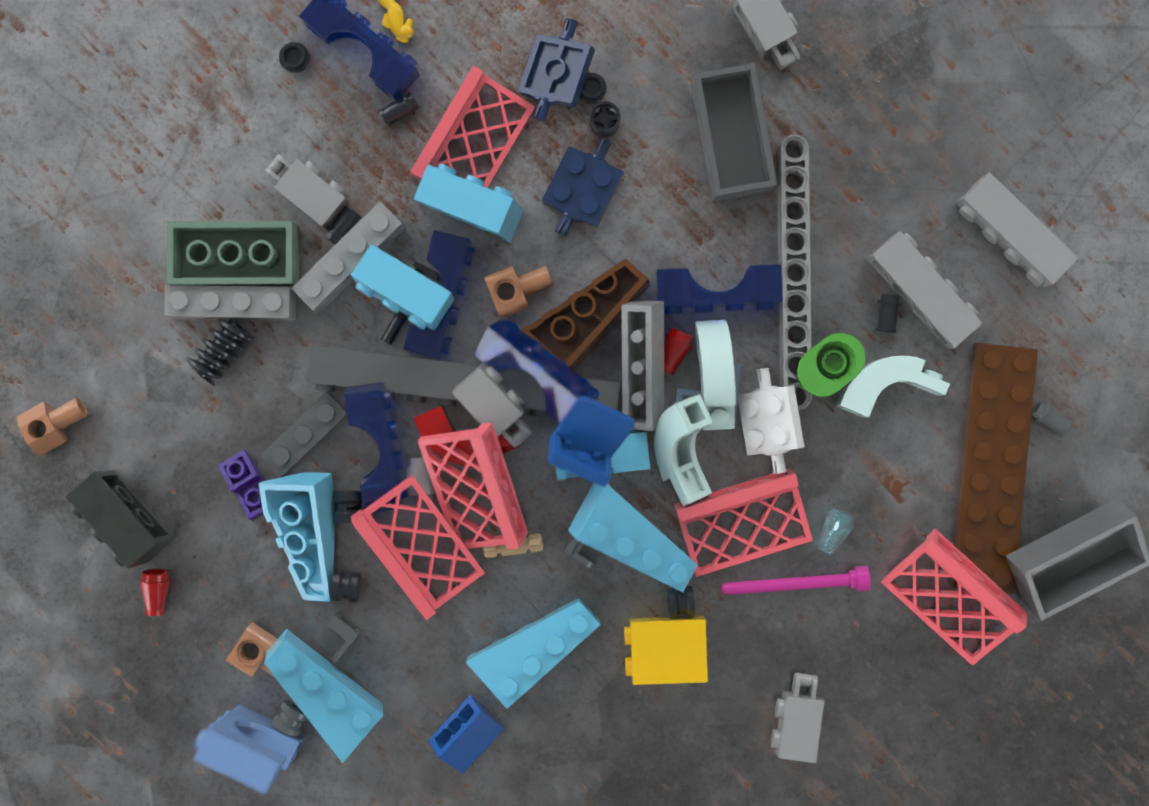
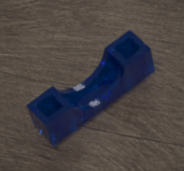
M312 0L298 16L302 23L327 45L339 39H353L366 45L372 54V68L369 77L373 84L393 101L401 98V94H405L420 76L415 67L418 64L417 61L405 51L401 54L392 47L394 42L382 31L376 34L369 28L371 23L361 13L357 11L355 14H352L345 7L348 4L345 0Z
M437 230L433 231L426 260L439 271L443 281V288L450 291L455 300L435 331L427 326L422 330L410 322L403 347L404 351L441 361L443 354L449 355L453 337L448 336L451 325L456 326L460 314V308L456 307L458 296H464L468 278L464 277L466 265L472 266L476 248L471 247L472 242L469 238Z
M781 264L749 266L745 271L743 279L736 287L722 292L710 291L700 286L693 279L688 268L659 269L655 272L656 301H664V314L668 315L682 314V308H695V313L713 312V307H725V312L744 311V306L756 305V310L758 311L774 310V304L783 302Z
M505 317L487 327L474 355L487 366L495 368L498 373L512 367L520 368L530 373L538 381L544 392L546 401L545 412L559 423L578 397L585 396L596 401L600 395V392L588 380L581 378L567 367L564 361L557 359L543 348L541 343L533 340L519 329L514 322L509 321Z
M384 382L347 387L343 394L349 425L369 433L377 443L380 454L378 464L370 472L363 475L360 482L364 509L404 481L401 480L399 469H403L401 450L396 451L394 442L395 439H398L396 421H391L389 410L393 409L392 393L385 390ZM407 488L401 492L399 504H403L404 498H408ZM396 496L389 503H395ZM380 507L373 513L392 511L394 508Z

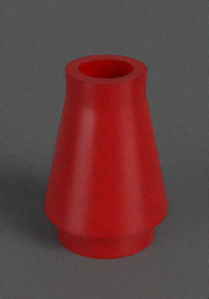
M671 327L669 334L665 333L664 372L671 375L675 374L679 365L694 346L691 344L694 336Z
M148 569L142 571V578L139 579L145 605V615L147 616L164 615V607L171 581L167 570Z

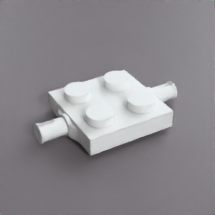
M769 368L757 369L759 388L751 393L738 395L747 456L756 454L771 456L773 474L787 472L783 453L805 447L794 385L786 387L772 386Z

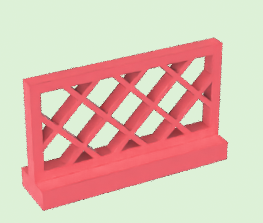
M473 65L409 175L420 181L427 165L437 167L439 164H448V167L453 168V162L469 159L473 176L478 179L486 177L483 187L488 188L535 106L484 75L482 70ZM484 84L496 91L498 103L481 105L479 92ZM501 94L510 100L503 101ZM476 99L477 107L470 109ZM516 103L526 109L520 120L508 123L504 105ZM500 107L504 124L487 128L483 110ZM479 112L483 129L466 133L463 122L466 114ZM517 125L511 134L509 127ZM460 126L462 134L454 135ZM505 128L508 138L506 145L492 149L488 132ZM484 133L488 150L472 154L467 137ZM463 138L467 155L450 159L448 144L451 140ZM445 151L447 160L438 162ZM501 151L500 155L495 161L494 153ZM490 154L493 166L490 172L477 175L473 158Z
M493 422L480 424L477 429L420 437L418 444L444 518L467 549L506 545L507 549L519 548L529 532ZM470 439L474 450L472 456L456 447L459 441ZM437 444L447 450L445 458L442 460L434 455L430 445ZM451 454L467 463L462 472L447 463ZM470 466L482 473L484 480L481 484L466 475ZM442 470L458 479L453 488L442 481L440 476ZM460 482L476 491L472 499L456 490ZM479 494L491 500L493 506L491 511L475 502ZM452 497L467 506L463 514L451 508L449 501ZM470 509L485 518L481 527L466 518ZM488 521L498 526L502 535L494 536L484 528ZM462 524L476 533L475 537L462 539L459 531L460 525Z
M790 468L786 469L787 472L771 473L713 491L712 494L686 506H682L681 502L673 504L689 558L698 565L696 557L702 546L717 553L711 564L701 567L697 566L694 571L695 577L813 541L798 490L797 477ZM792 492L794 502L788 512L774 506L779 495ZM771 498L770 502H767L764 499ZM755 502L767 506L759 522L745 515L749 505ZM742 507L740 512L735 510V508ZM772 509L785 515L778 531L764 525ZM795 510H797L798 517L793 515ZM726 511L737 515L730 530L715 524L720 514ZM710 516H713L712 519H711V521L708 520V519H706V518H707V517H710ZM742 518L756 525L749 540L735 534ZM790 519L801 524L804 535L789 538L783 534ZM700 520L708 524L701 539L689 534L687 523ZM712 528L727 534L719 549L705 543ZM761 528L775 535L769 546L760 547L753 543ZM732 537L746 544L741 554L734 557L724 552ZM780 538L785 540L782 542H778ZM691 541L697 543L695 550ZM751 547L754 548V549H756V550H753V551L748 552ZM721 556L726 558L724 560L719 561Z
M413 475L406 478L364 510L360 509L351 516V522L425 620L436 614L435 610L485 574L482 567ZM410 485L418 493L417 506L399 504L401 492ZM396 496L395 503H389ZM422 499L429 508L421 507ZM380 507L394 508L391 525L378 523L371 514ZM398 509L416 511L413 527L396 525ZM420 512L433 513L437 518L435 530L417 528ZM440 523L447 532L439 531ZM383 529L390 530L389 537ZM394 531L412 533L409 549L398 548L393 544ZM416 533L434 535L431 552L414 550ZM438 536L453 539L455 542L453 554L436 552ZM458 547L462 551L464 556L457 555ZM401 553H403V554H408V560H407V561H406V559L403 557V555H402ZM413 555L430 557L427 573L417 572L412 569ZM435 558L451 559L449 575L432 573ZM456 560L470 562L475 569L466 577L454 576ZM419 577L426 578V584ZM431 579L448 581L446 592L435 599L429 591ZM453 582H458L456 585L452 587Z
M937 529L928 534L925 542L882 578L881 583L972 666L1014 632L1018 634L1027 627L1028 612ZM926 553L935 561V570L917 569V559ZM899 575L913 576V588H900L893 580ZM917 576L935 577V589H917ZM939 577H952L958 582V591L940 590ZM918 596L936 597V609H923L918 604ZM940 597L958 598V610L940 609ZM962 598L978 600L981 603V612L963 611ZM940 617L959 618V630L945 629L940 624ZM963 618L981 619L982 631L963 630ZM985 619L999 620L1006 627L1000 632H986ZM963 638L982 639V647L972 653L963 645Z

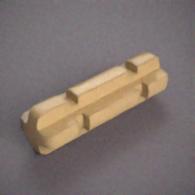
M539 533L529 534V538H525L517 549H507L506 545L483 547L485 558L498 557L497 554H502V556L526 554V550H531V553L541 552L543 550V538Z

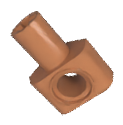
M513 266L484 276L500 319L528 309L529 306L525 296L553 286L546 266L518 277ZM507 284L515 288L513 298L510 300L499 298L498 291L500 287Z
M77 397L55 410L48 403L42 402L17 416L18 427L27 445L40 457L68 441V436L64 429L88 416V411L83 402ZM41 421L46 426V432L42 437L37 432V426Z
M251 622L226 661L250 677H253L258 668L274 677L264 663L266 652L278 638ZM246 643H254L258 646L259 655H248L245 650Z

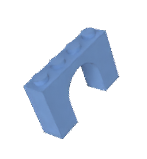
M239 704L233 710H227L223 717L219 716L215 723L212 722L207 730L203 729L194 744V748L198 749L193 760L266 794L274 785L280 770L286 771L293 763L305 735L300 734L298 738L288 736L272 725L271 722L273 720Z

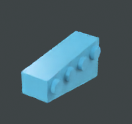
M593 483L568 529L576 540L681 592H684L698 566L608 484L603 487Z
M579 597L541 619L520 628L507 637L501 638L490 646L469 655L465 662L508 709L601 625L600 619Z
M287 629L266 652L264 664L343 763L383 717L382 702Z

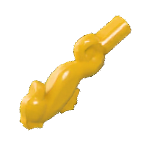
M377 0L388 11L384 13L381 25L392 31L396 36V41L403 44L408 43L414 34L412 29L413 19H407L404 25L402 7L395 0Z

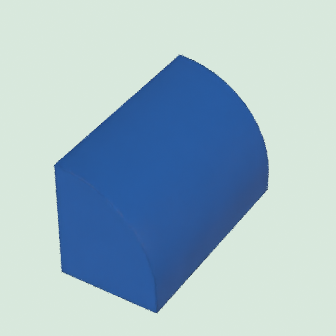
M469 695L428 741L438 758L463 774L505 728L482 703Z

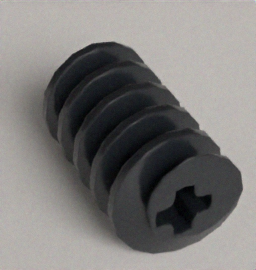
M218 319L217 322L222 330L218 331L212 328L209 330L214 337L213 341L203 338L202 342L206 349L202 350L196 347L193 349L198 359L186 358L191 369L214 386L215 383L211 377L216 379L223 377L219 367L226 370L231 368L227 358L232 360L239 358L235 348L242 351L247 348L242 339L254 340V337L232 319L229 321Z

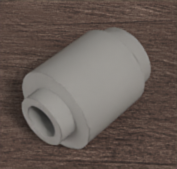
M424 458L408 459V466L405 467L406 478L413 475L430 499L433 500V494H436ZM410 485L407 488L408 496H414L415 502H417L418 493Z

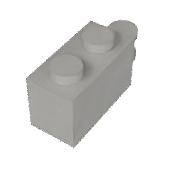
M734 0L732 8L762 59L771 55L780 70L800 60V54L793 43L798 34V23L791 12L787 13L782 5L783 0ZM785 46L788 52L781 55L778 50Z
M278 154L264 170L278 181L274 188L324 229L326 227L330 228L343 210V207L348 206L350 203L344 197L347 191L333 180L328 184L321 179L320 176L323 172L310 161L304 165L296 159L291 165ZM286 166L288 168L287 172L282 178L279 177L278 174Z
M482 363L454 388L452 394L480 424L493 422L497 437L502 434L516 448L532 434L529 426L520 418L524 412V408L521 406L524 401L513 389L508 391L500 383L503 378L492 366L487 368ZM515 423L519 429L512 434L508 427Z
M795 672L792 690L783 691L782 699L777 698L775 717H779L778 729H773L771 748H775L778 758L816 763L824 700L819 695H816L817 675ZM800 686L809 687L808 694L799 693Z

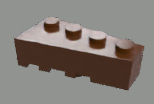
M625 258L594 279L591 284L579 292L576 291L566 301L553 310L550 309L541 315V318L531 325L525 326L519 332L564 373L570 376L622 318V305L638 300L651 286L649 278Z

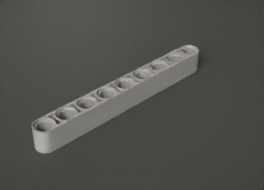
M790 135L784 139L777 150L779 387L794 385V388L799 389L802 392L803 400L798 405V410H802L809 406L812 395L802 388L798 375L790 372L788 362L791 358L800 360L811 349L809 146L802 136ZM786 146H796L799 149L800 156L798 158L789 157L785 151ZM789 175L796 176L800 181V188L792 189L788 187L786 177ZM787 206L797 207L800 210V219L793 220L789 218L786 213ZM788 236H795L800 240V250L794 251L787 246ZM794 266L801 271L800 281L795 282L788 278V267ZM789 297H796L801 301L802 307L800 312L795 313L788 308L787 302ZM791 327L798 328L802 333V340L798 344L791 342L788 338V330Z

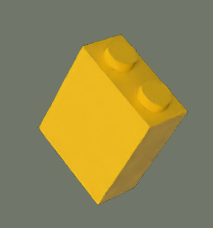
M703 616L629 618L630 626L624 627L625 645H630L631 657H625L626 676H632L633 685L708 682L706 620Z

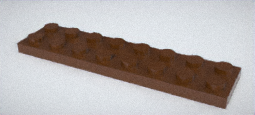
M974 343L954 546L1003 591L1008 594H1014L1015 580L1006 555L1019 548L1038 349ZM950 577L949 586L958 588V582Z

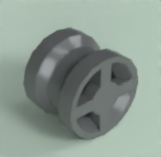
M284 700L281 705V713L275 716L271 723L280 732L298 738L302 732L301 726L303 722L308 721V719L294 701Z

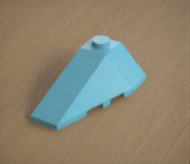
M302 472L260 482L259 490L263 514L267 522H272L278 536L275 540L279 548L283 547L290 562L288 569L302 599L331 602L335 546L333 513L335 512L336 505L333 501L332 473Z

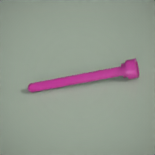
M868 566L854 567V570H849L847 574L729 582L722 584L720 590L724 595L850 586V589L856 588V591H870L871 584Z

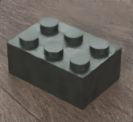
M115 470L93 472L65 496L71 503L69 508L73 514L79 519H85L92 527L90 532L93 537L101 543H106L112 550V558L122 567L126 566L128 569L149 562L174 540L171 534Z

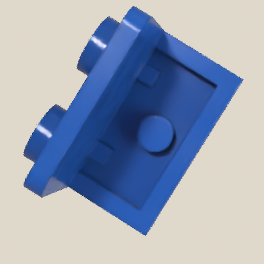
M585 396L578 397L550 437L548 463L605 487L611 479L612 456L634 428V419Z

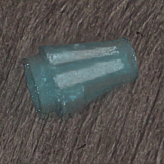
M833 507L830 513H826L817 548L829 555H834L836 549L855 527L853 525L855 517Z

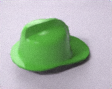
M834 333L806 352L800 359L797 368L798 380L802 388L809 394L817 397H828L842 389L863 370L866 360L865 350L861 342L852 335Z

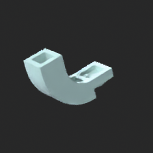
M726 319L695 321L696 352L700 367L702 400L713 421L712 424L704 427L703 430L735 429V374L728 324Z
M912 356L887 357L865 365L858 376L842 388L835 407L862 418H867L871 414L878 395L892 383H907L936 396L946 395L950 383L942 381L943 375L932 370L925 369L924 373L921 372L926 362L924 359Z
M700 394L680 401L666 409L660 416L655 429L654 448L660 475L663 482L668 479L671 480L682 506L712 494L695 453V440L698 432L713 423Z

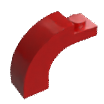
M445 406L437 407L413 418L421 437L457 432L450 421ZM519 427L511 430L510 432L513 434L517 429H519ZM502 434L497 437L503 454L520 447V445L516 448L512 446ZM470 440L459 441L456 445L457 448L472 456L474 450ZM437 444L430 445L437 455L443 459L445 458L447 450ZM453 454L448 459L449 462L457 465L466 466L467 464Z

